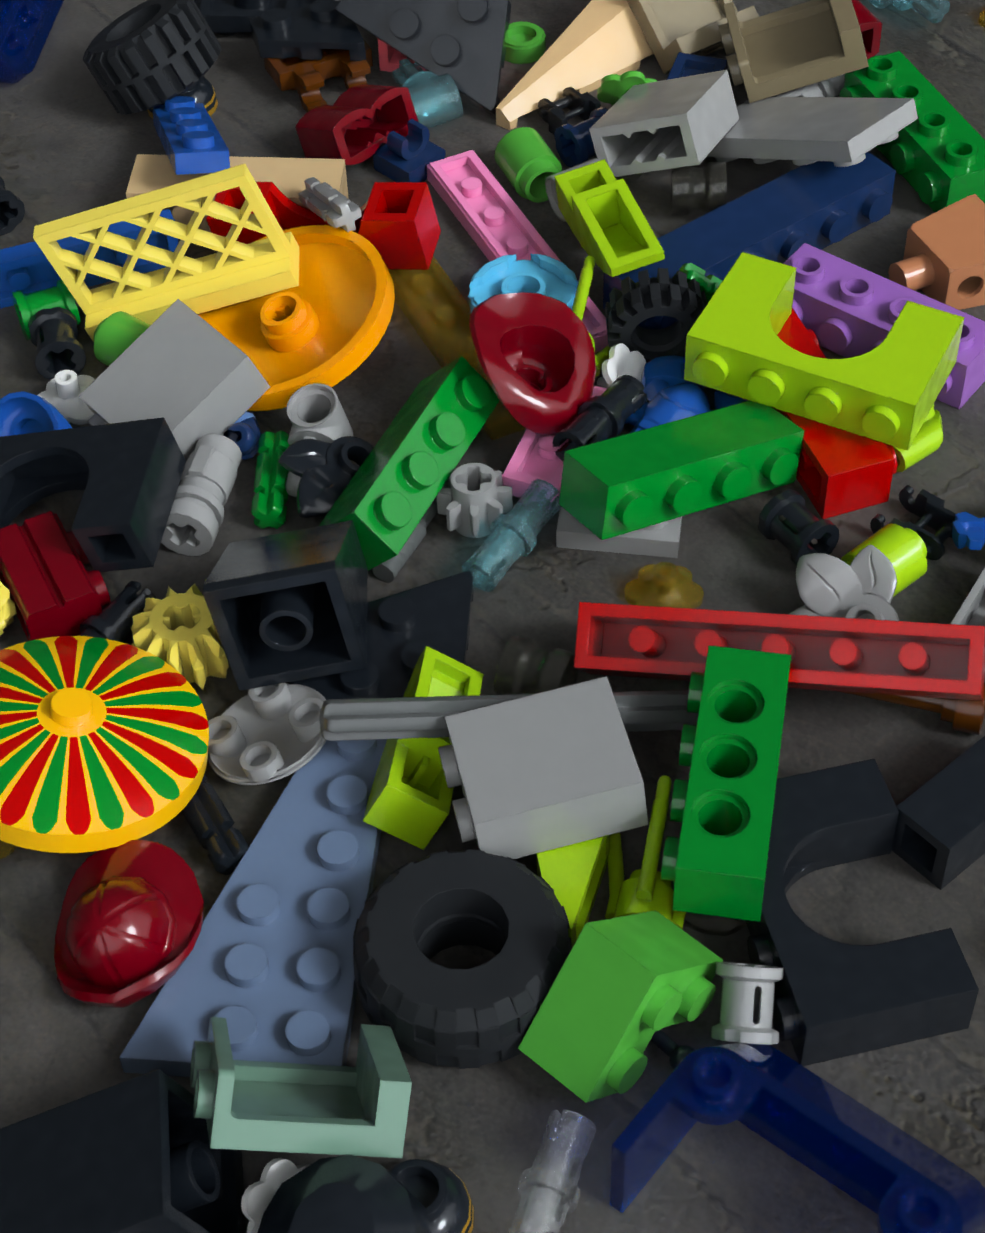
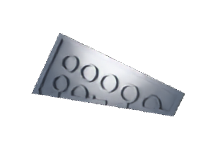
M387 739L326 740L317 755L294 773L250 844L248 851L242 857L205 917L193 950L176 974L164 984L119 1058L123 1072L145 1074L160 1069L169 1076L190 1077L194 1040L207 1041L210 1017L226 1018L233 1060L346 1066L358 990L354 976L353 935L356 921L364 909L366 899L373 890L382 831L363 822V817Z

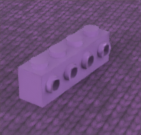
M804 243L783 263L796 268L792 309L806 329L814 331L821 347L845 358L859 356L873 350L887 337L906 302L911 301L964 317L957 361L937 400L960 409L985 382V321L807 243Z

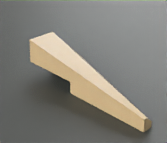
M591 0L496 107V125L508 130L517 127L519 117L538 109V102L541 99L546 98L554 102L563 97V90L566 87H572L581 94L585 92L590 93L601 87V79L604 76L611 74L622 75L628 71L638 70L641 60L654 53L627 0Z

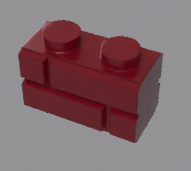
M52 511L24 520L23 526L19 527L15 523L0 529V581L10 591V598L15 603L16 616L28 641L46 637L78 636L81 633L79 629L80 624L90 615L98 616L102 612V606L111 603L100 571H86L84 565L89 563L87 556L72 530L66 532L58 515Z

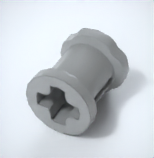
M716 962L715 974L722 977L720 1023L712 1026L711 1038L747 1044H779V1032L772 1028L775 982L783 979V968L749 963Z

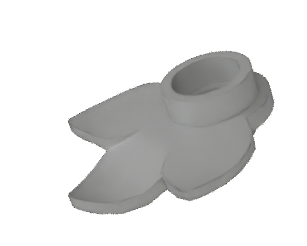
M870 544L863 548L854 557L850 566L841 559L824 553L807 554L799 558L796 568V583L799 595L805 605L789 614L857 619L863 614H872L876 620L899 621L898 615L891 605L897 586L896 572L890 560L875 546Z

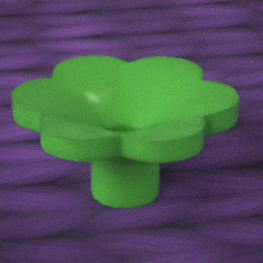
M628 71L622 75H607L601 79V87L597 89V99L603 103H610L613 106L633 85L656 82L657 80L645 78V75L638 71Z

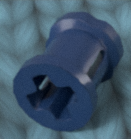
M600 107L592 111L589 119L574 126L566 123L556 128L554 133L556 150L566 166H576L596 155L589 128L608 111L607 108Z

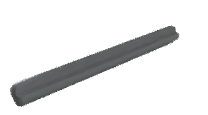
M689 690L613 692L626 732L683 730L684 724L697 725L698 713L687 712ZM533 694L328 699L323 702L320 709L319 723L322 736L328 741L449 737L445 720L446 716Z

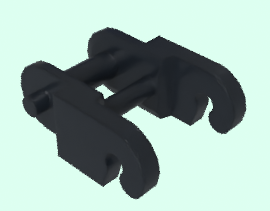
M566 87L563 90V97L554 102L546 98L541 99L538 102V113L549 124V132L554 135L556 128L566 123L568 124L567 120L576 116H579L584 121L589 119L590 113L601 107V102L588 92L581 94L572 87ZM568 107V109L571 110V111H568V112L564 113V111H563L562 109Z
M906 485L899 493V500L906 510L920 517V519L913 524L909 521L903 523L894 518L890 523L915 531L926 545V558L939 560L945 553L943 543L948 537L952 538V526L956 513L944 508L945 500L924 489L919 492L914 500L912 497L914 489L910 485ZM877 514L870 522L873 534L884 527L886 519L882 514ZM927 525L937 531L932 534L923 528Z

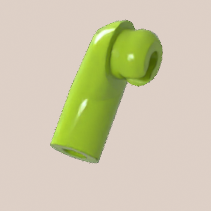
M934 404L909 450L893 446L897 457V472L900 473L934 453L943 442L942 419L940 412L934 410Z

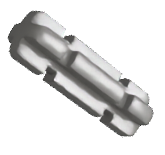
M315 177L304 181L306 189L299 193V200L304 206L324 221H327L333 228L341 227L347 232L356 230L355 221L362 217V211L353 201L351 202L350 199L335 188L333 189L328 183H320Z

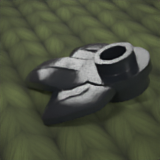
M353 436L341 437L332 443L315 439H303L290 445L281 455L278 462L291 473L301 477L297 488V508L300 517L326 516L374 447L367 441Z

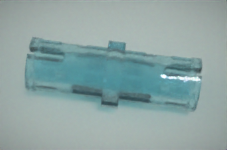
M540 479L533 480L514 507L506 515L503 513L499 514L490 525L491 533L478 550L462 565L463 572L468 570L472 572L473 569H476L472 573L474 586L483 591H493L513 563L521 555L523 557L528 556L537 545V535L550 518L562 507L559 505L560 496H557L553 502H550L559 493L552 484Z

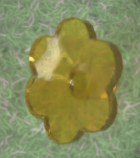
M660 562L642 567L638 572V578L629 581L624 589L625 600L631 605L695 609L702 604L704 599L703 588L692 582L691 571L686 567L675 566L670 562Z

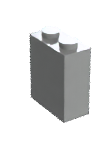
M728 69L633 85L589 128L597 158L600 161L606 160L615 177L700 165L739 120Z
M177 299L79 397L94 413L87 421L90 426L164 417L187 461L200 437L206 434L223 435L228 430L227 428L234 424L270 388V385L248 355L182 301Z
M607 676L445 717L451 744L439 747L438 751L447 787L452 788L461 785L464 798L452 801L462 843L476 839L478 850L485 851L488 854L517 859L648 825L644 782Z

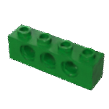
M709 645L705 673L693 671L691 673L687 712L698 713L697 725H683L679 754V766L690 767L689 780L675 779L670 812V821L680 822L682 826L680 837L666 836L661 870L662 880L674 881V911L757 922L761 920L791 655Z

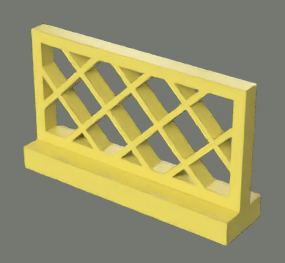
M246 164L34 226L33 239L85 313L84 329L93 342L94 333L98 325L104 319L119 311L126 312L152 325L177 299L182 301L196 314H201L299 286L300 247L291 231L283 232ZM236 187L240 188L246 199L241 209L213 201L216 193ZM175 205L194 211L188 225L159 215L162 209ZM207 215L231 223L232 226L227 236L223 237L199 229L198 227L204 216ZM121 221L142 227L136 240L107 230L111 224ZM243 227L265 234L268 237L249 244L236 241ZM152 230L180 239L175 251L172 252L146 244ZM71 236L90 242L85 255L61 248L57 240ZM190 243L218 251L217 253L197 259L184 256ZM103 246L128 254L123 267L95 259L94 257L99 247ZM138 258L166 266L165 268L145 274L133 270ZM90 273L116 282L89 289L84 279L86 274Z

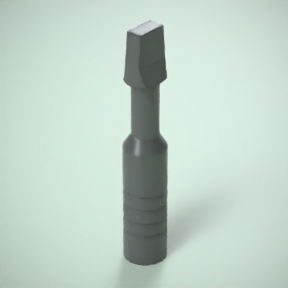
M447 481L442 488H447ZM437 496L399 554L372 568L374 575L379 580L386 583L392 582L427 534L426 527L438 512Z

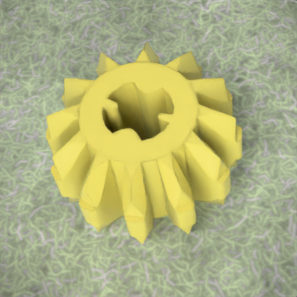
M193 584L186 593L178 594L168 586L164 599H145L144 612L132 616L133 624L131 631L133 643L131 645L161 658L182 674L189 683L195 682L202 690H204L207 677L226 678L229 662L205 598L196 584Z

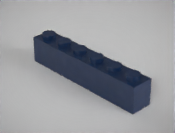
M870 152L865 153L866 158L862 162L848 167H836L831 161H817L812 164L802 165L657 238L664 250V260L615 277H610L604 272L603 309L605 310L606 302H610L609 294L613 288L622 291L621 281L628 276L634 283L638 282V272L648 269L649 278L657 277L658 268H668L669 278L673 279L674 274H676L677 270L679 271L684 263H693L706 271L705 277L714 275L724 280L742 252L783 264L804 243L820 250L833 243H837L846 236L890 214L896 170ZM655 316L642 321L638 326L646 329H662L674 324L677 319L669 316Z

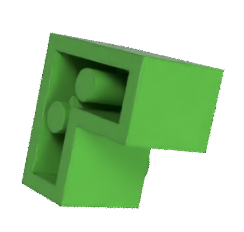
M656 910L587 922L518 1049L585 1103L615 1093L623 1094L638 1081L644 1072L648 1058L643 1053L655 1031L686 1021L692 1022L706 1010L716 991V986L711 982L715 976L716 962H723V959Z

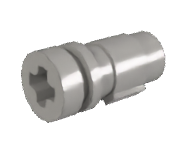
M206 434L200 437L194 451L188 457L161 541L168 549L186 556H201L209 552L213 546L219 527L224 519V505L237 478V470L242 460V452L233 440L219 434Z

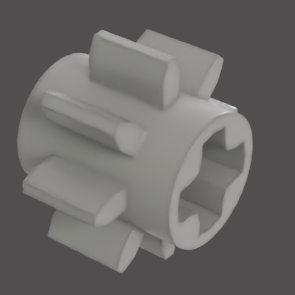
M482 463L463 464L452 472L447 480V488H442L438 493V514L446 515L447 529L449 531L456 529L461 535L470 538L485 537L494 532L496 528L500 530L504 528L503 513L513 511L512 487L503 486L502 471L500 470L494 471L491 467Z

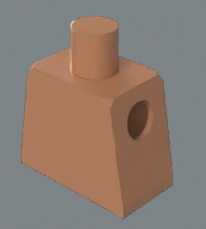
M973 194L913 223L907 231L904 258L890 265L888 271L889 280L914 291L921 289L928 297L958 310L985 305V203L976 194Z

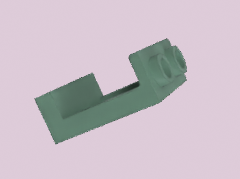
M210 1017L207 1041L194 1040L190 1066V1088H195L193 1115L194 1118L206 1119L210 1149L402 1158L412 1081L391 1026L361 1024L356 1067L233 1060L226 1018Z

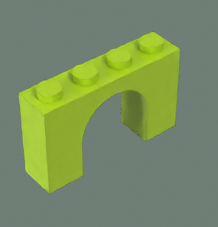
M742 252L687 333L684 380L908 451L956 364L964 317L907 301L887 337L873 350L859 356L843 359L810 356L791 348L777 336L792 313L796 268Z

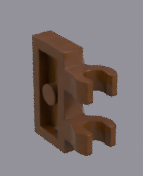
M364 40L366 60L350 61L349 50L322 49L323 57L321 60L287 57L284 59L264 58V65L281 91L297 90L304 110L309 112L316 107L327 105L319 90V87L325 86V79L343 77L347 90L356 85L368 84L365 75L371 73L370 67L373 66L372 50Z

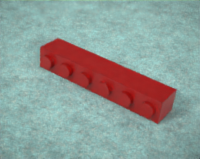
M579 602L574 668L588 674L690 681L692 671L705 673L708 647L710 645L791 655L788 688L983 701L985 626Z

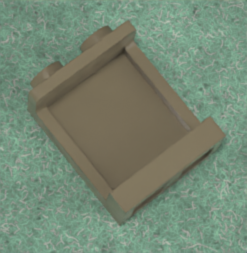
M627 0L664 74L671 71L679 52L708 56L724 49L719 25L728 23L723 5L733 2V0ZM734 4L737 18L740 22L759 17L754 5L738 12Z
M811 0L744 22L738 20L733 2L723 5L728 23L719 25V30L726 55H729L726 56L734 86L745 85L749 103L869 67L860 25L852 0Z

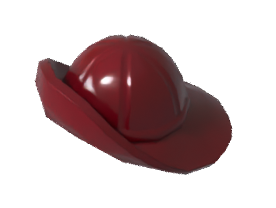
M519 292L494 295L473 309L469 319L473 344L482 369L501 404L518 423L535 433L557 434L560 430L567 427L577 417L579 407L592 397L596 377L594 348L584 323L565 303L539 293Z
M131 840L118 847L97 851L88 857L76 870L62 904L54 945L57 980L65 994L90 1006L124 1008L152 994L176 974L193 950L201 932L204 900L194 872L172 848L153 841Z

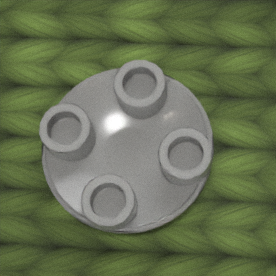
M281 683L248 689V694L233 703L221 716L214 717L208 721V762L213 771L222 779L239 785L266 784L296 772L311 761L326 742V739L322 736L319 723L320 709L326 699L318 691L299 684Z

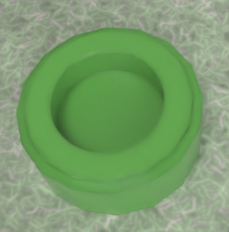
M520 21L510 23L509 29L505 34V61L514 64H527L539 60L546 51V35L544 30L531 22Z

